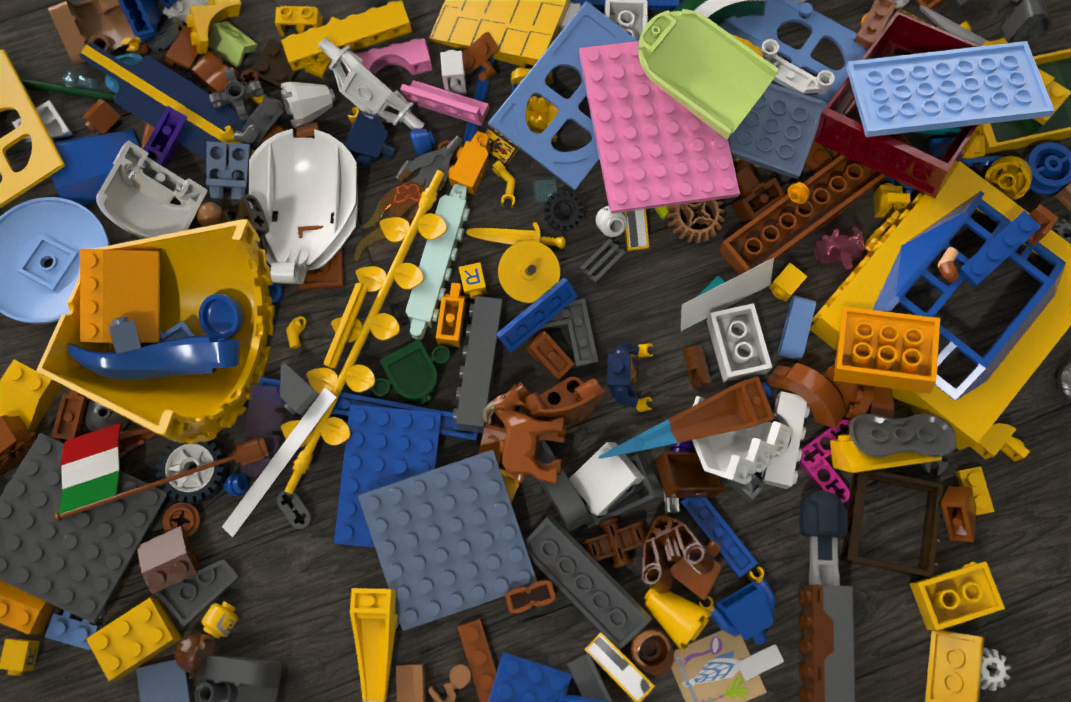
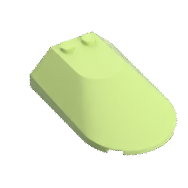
M682 9V11L669 12L668 10L656 15L644 27L638 43L639 60L649 79L726 140L738 128L779 72L778 68L713 21L692 10Z

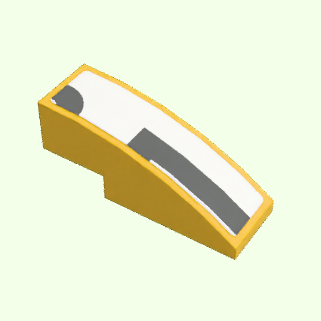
M646 209L623 212L627 219V227L624 231L627 251L649 249Z
M601 632L584 649L635 702H641L655 687Z

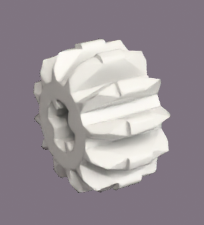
M983 648L980 689L985 690L988 687L990 691H996L997 686L1002 688L1005 686L1003 679L1009 680L1011 678L1006 674V670L1011 668L1009 665H1004L1006 657L998 656V651L995 649L989 651L987 648Z

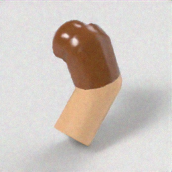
M952 247L946 250L938 263L941 275L948 282H955L959 278V273L953 263L959 252Z

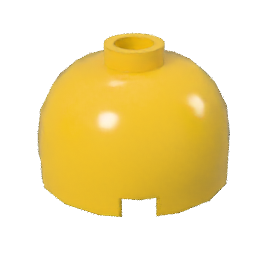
M1005 156L992 163L984 179L1011 200H1016L1026 194L1030 188L1033 175L1031 167L1025 160L1016 156Z

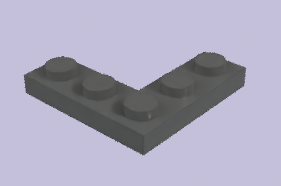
M585 299L572 301L538 330L543 331L567 326L576 368L598 364L599 361Z

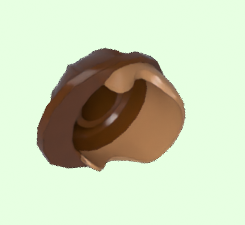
M650 627L640 630L633 638L630 648L632 658L643 671L651 676H661L671 669L674 662V651L668 636L663 631Z
M198 632L185 636L178 643L175 660L182 670L190 673L189 679H193L195 672L202 671L200 664L206 661L207 655H213L216 645L215 637Z

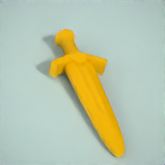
M537 222L532 224L535 231L498 228H472L466 231L467 235L473 238L509 245L522 241H536L544 245L556 246L559 249H563L566 245V240L563 236L557 238L542 237Z

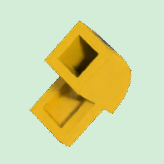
M1002 423L993 424L979 443L970 446L984 459L995 456L1001 450L1013 461L1025 458L1030 452L1024 447L1025 445L1021 440L1012 437V434L1017 429L1009 424Z

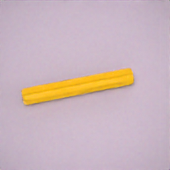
M355 284L324 360L325 366L330 368L337 367L368 291V287L364 284Z

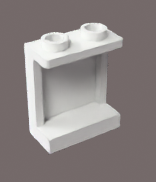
M615 442L604 444L569 478L578 495L582 496L586 501L588 510L597 516L605 515L608 512L607 509L633 484H639L645 478L626 454L603 459L598 458L601 454L618 446Z

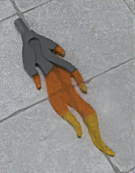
M456 136L447 147L425 153L414 159L397 179L402 181L419 169H421L420 173L412 180L387 192L380 200L371 220L364 224L363 228L368 229L374 226L384 211L389 208L391 209L387 218H401L411 206L418 203V206L407 217V221L412 220L419 209L421 194L426 188H429L437 170L444 173L437 191H441L448 177L450 160L453 156L452 153L463 140ZM381 226L360 241L356 248L355 261H358L362 251L368 245L386 238Z

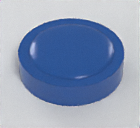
M214 294L202 302L199 309V322L207 335L214 334L216 339L230 338L235 336L242 328L244 321L243 309L238 300L229 294Z

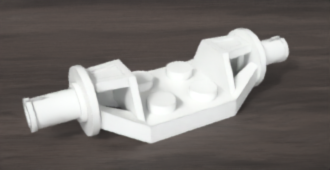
M327 37L319 43L318 48L332 59L329 69L334 71L339 91L361 111L374 114L380 121L393 123L394 126L399 122H403L411 130L423 128L425 123L421 122L411 113L414 103L412 101L409 103L398 91L393 93L385 84L377 79L362 65L364 61L350 51V46L347 45L340 50ZM341 62L344 63V65L349 71L347 76L345 75L344 70L340 64ZM391 106L400 112L393 114L385 110Z

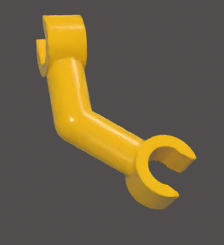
M498 160L492 165V170L507 182L506 192L501 198V205H504L505 199H511L513 208L515 205V197L513 195L516 180Z

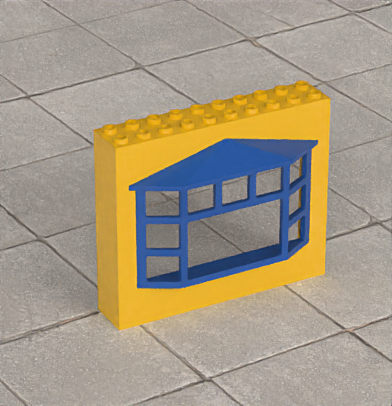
M960 161L936 199L920 192L877 244L813 317L812 322L814 324L810 327V330L837 351L843 307L890 312L897 304H901L913 315L934 317L965 278L959 274L958 280L947 286L927 271V268L941 251L946 252L949 247H952L949 241L959 229L965 225L985 240V243L978 250L980 251L1023 211L1027 214L1029 212ZM975 209H978L997 224L992 234L970 218ZM1050 230L1034 246L1025 241L1023 243L1025 248L1020 255L1014 251L1008 257L1042 284L983 358L940 325L939 335L948 341V344L938 354L937 367L954 348H957L977 364L958 387H953L937 374L936 383L931 394L889 388L892 396L915 415L925 413L944 419L954 431L957 441L956 448L959 450L979 443L1071 326V244L1053 230ZM1032 251L1054 267L1048 277L1027 261ZM960 252L955 258L962 266L969 260ZM919 277L924 278L942 293L927 313L923 312L905 297V294Z

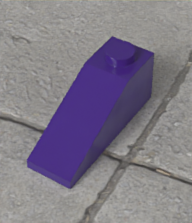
M167 105L143 149L149 153L147 157L167 168L188 117Z

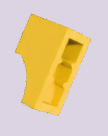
M892 183L880 185L874 193V217L889 218L896 209L901 213L910 203V194H904L902 186H894Z

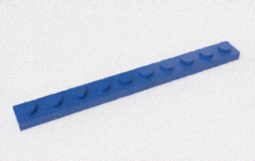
M260 377L255 399L284 405L286 402L280 397V380ZM341 392L331 413L332 415L349 417L350 405L442 413L440 435L477 442L479 434L478 432L457 430L456 422L452 421L453 413L344 392Z

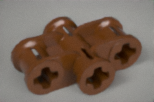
M618 517L606 520L598 524L603 529L604 535L580 542V544L584 546L585 550L597 562L612 557L614 569L633 562V559L629 557L627 551L643 547L647 537L643 527L645 525L644 521L619 529Z

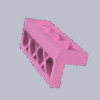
M414 80L410 86L402 84L400 88L404 98L409 103L412 101L414 105L482 126L490 108L487 103Z

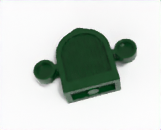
M420 339L381 359L380 362L389 380L387 381L384 378L376 379L375 385L372 387L373 393L377 397L384 398L395 388L399 396L408 402L421 403L422 405L432 402L434 400L433 395L436 393L439 385V377L435 366L445 365L450 361L451 354L449 349L445 346H438L433 350L432 357L430 358Z

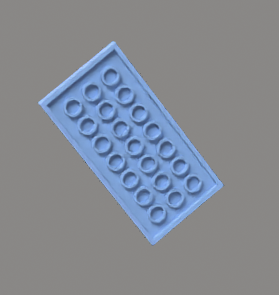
M1027 41L849 61L846 67L866 137L1050 117L1054 112L1053 105Z

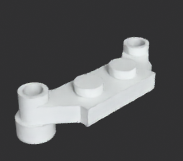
M767 39L763 42L761 47V53L764 55L763 58L779 69L773 81L787 89L802 94H825L832 87L835 76L831 71L823 70L819 72L817 77H814L779 57L777 54L779 44L776 40Z

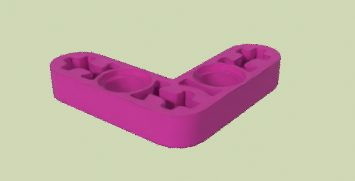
M841 420L836 428L830 427L802 448V455L799 461L801 467L820 491L835 494L834 489L836 491L842 490V499L840 498L843 503L848 501L850 491L825 460L831 454V449H823L820 441L822 438L837 440L834 435L841 430V427L846 426L848 428V420ZM816 449L819 453L811 458L813 462L810 460L806 462L804 460L806 456L804 452L809 454ZM820 469L828 472L829 479L827 482H822L818 479L817 473ZM833 481L836 482V484L832 485L834 489L832 487L828 489L825 487L826 485L831 484Z

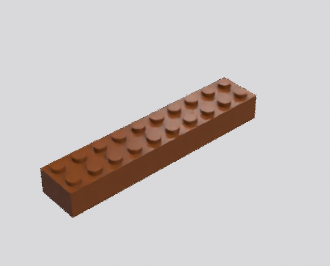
M902 133L887 135L915 148ZM841 155L804 182L810 191L808 200L805 203H795L787 194L724 240L718 251L738 275L774 258L773 263H775L884 182L888 176Z

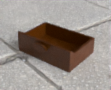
M664 452L655 459L666 498H714L726 490V487L721 485L719 476L704 471L697 453Z

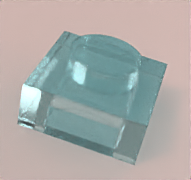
M556 179L533 181L535 203L547 202L549 197L557 193Z

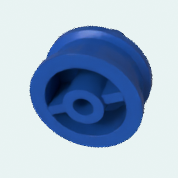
M1054 142L1042 143L1023 158L1032 170L1033 177L1029 190L1033 193L1050 195L1056 193L1071 181V152L1061 144Z

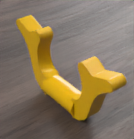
M897 209L866 241L864 247L869 252L877 244L884 231L901 214Z

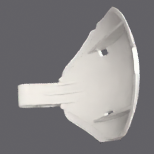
M293 129L277 133L264 141L249 160V195L254 196L260 202L269 227V232L263 235V239L267 247V262L271 265V280L273 283L303 284L307 271L326 265L342 248L356 228L358 212L357 162L343 143L330 134L314 129L315 138H294ZM273 211H278L277 222H272ZM334 212V223L331 224V214ZM323 226L322 229L303 231L302 238H299L298 227Z

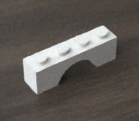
M783 391L776 395L773 410L774 418L779 423L793 428L787 450L781 456H774L771 459L772 463L762 471L760 480L767 485L788 489L792 487V484H796L798 478V471L795 470L796 462L800 461L802 449L799 448L800 440L804 439L806 427L803 426L804 418L808 417L810 406L799 395Z

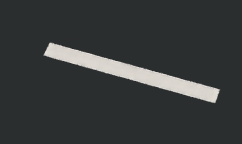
M326 388L323 389L222 526L232 537L336 398Z

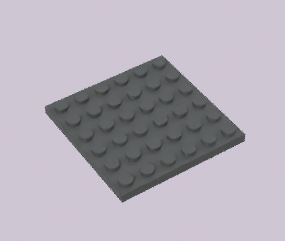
M40 433L0 497V580L96 624L137 552V546L142 543L169 495L153 487L64 517L58 522L54 519V515L57 512L59 513L62 494L61 458L64 444ZM120 471L117 494L147 485V483Z

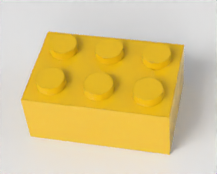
M148 598L86 638L108 681L123 678L183 639L160 598Z

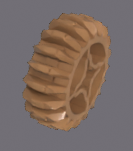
M709 200L698 202L697 204L687 203L667 206L666 209L670 213L666 215V218L672 219L668 226H675L672 232L676 234L679 231L681 233L679 239L681 240L687 236V242L689 243L693 238L696 243L701 242V238L707 241L709 236L714 237L716 231L721 229L719 223L724 222V218L720 215L725 213V210L719 209L723 201ZM705 205L709 208L710 215L706 212ZM698 208L696 214L697 217L693 219L694 210ZM680 210L685 215V223L681 219ZM695 223L708 226L702 230L691 228Z

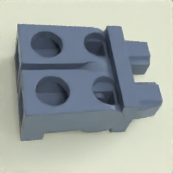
M207 141L206 185L209 186L212 199H224V188L232 189V200L240 201L246 195V190H249V160L252 156L253 148L250 144H228L225 142Z

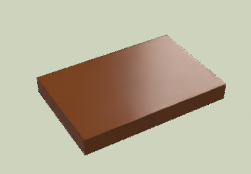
M324 226L298 227L299 238H302L303 231L322 229ZM343 246L326 265L315 270H308L304 283L299 284V289L312 290L344 287Z

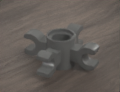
M233 68L224 70L228 84L225 86V92L210 94L211 103L214 109L221 108L225 104L230 103L236 108L241 121L248 120L249 116L245 106L248 104L249 98L264 95L260 81H254L247 86H243L238 82ZM236 93H241L239 96L233 97Z

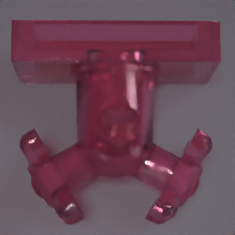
M853 227L855 235L851 237L847 235L838 236L839 230L835 229L832 236L824 235L822 236L823 240L815 241L813 246L817 264L842 261L845 269H852V260L860 259L862 251L865 250L864 236L858 227Z

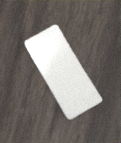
M774 644L738 662L737 665L744 680L748 681L762 672L783 663L784 660Z

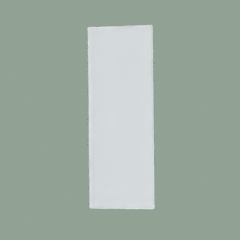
M774 258L682 304L681 331L708 318L710 313L721 311L771 284Z

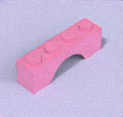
M425 38L412 39L401 44H391L380 49L373 48L359 54L354 53L364 61L362 65L374 76L381 68L389 65L402 66L412 75L432 71Z

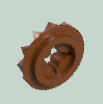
M176 503L170 506L163 516L162 524L164 531L167 532L180 526L179 523L173 520L180 519L184 515V518L190 521V523L182 525L189 539L190 536L197 533V528L201 524L200 513L195 506L189 503Z

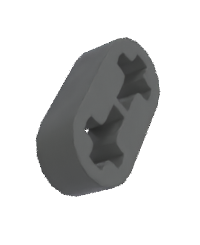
M282 491L277 497V503L290 524L299 530L309 528L313 522V516L296 492L292 495ZM286 495L294 497L291 500L295 506L293 509L290 505L283 504L286 501ZM296 511L301 515L307 516L304 519L305 524L296 523L298 520Z

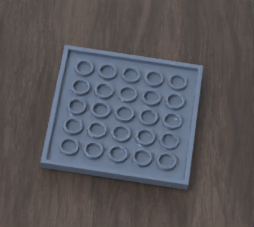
M493 449L358 495L388 588L396 589L395 609L403 631L503 597L513 589L529 588L537 582Z

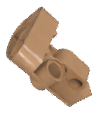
M68 0L48 7L68 55L75 66L86 62L80 58L79 54L89 42L98 45L100 41H105L106 46L103 50L112 54L113 51L126 45L122 44L124 38H136L118 0H86L78 4Z

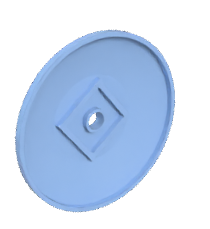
M44 197L20 203L0 216V313L16 321L29 324L56 322L60 320L61 315L68 314L70 309L67 303L80 276V249L110 246L108 234L104 226L92 212L68 199ZM52 258L53 264L48 268H44L45 261Z

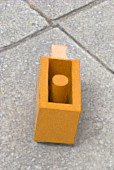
M477 131L470 142L466 141L464 147L461 146L456 157L458 160L455 166L452 165L448 172L451 186H454V184L465 186L468 193L475 194L490 162L487 152L489 135Z
M452 283L450 294H445V297L442 296L436 333L438 345L460 347L466 302L465 296H461L462 287L460 283Z

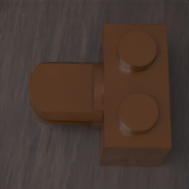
M743 168L735 172L742 197L732 203L731 206L741 223L753 220L786 196L776 178L759 183L750 168Z

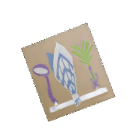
M721 630L688 644L689 647L684 652L681 649L674 651V662L671 669L685 702H746L767 693L759 675L745 681L737 663L750 657L746 644L740 635L732 636Z

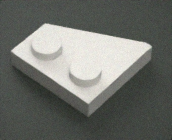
M50 101L36 108L51 138L72 135L70 129ZM19 118L12 122L14 127L18 128L22 120ZM30 136L23 139L25 142L32 141Z

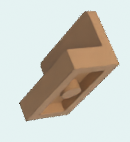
M425 664L396 666L397 702H426Z

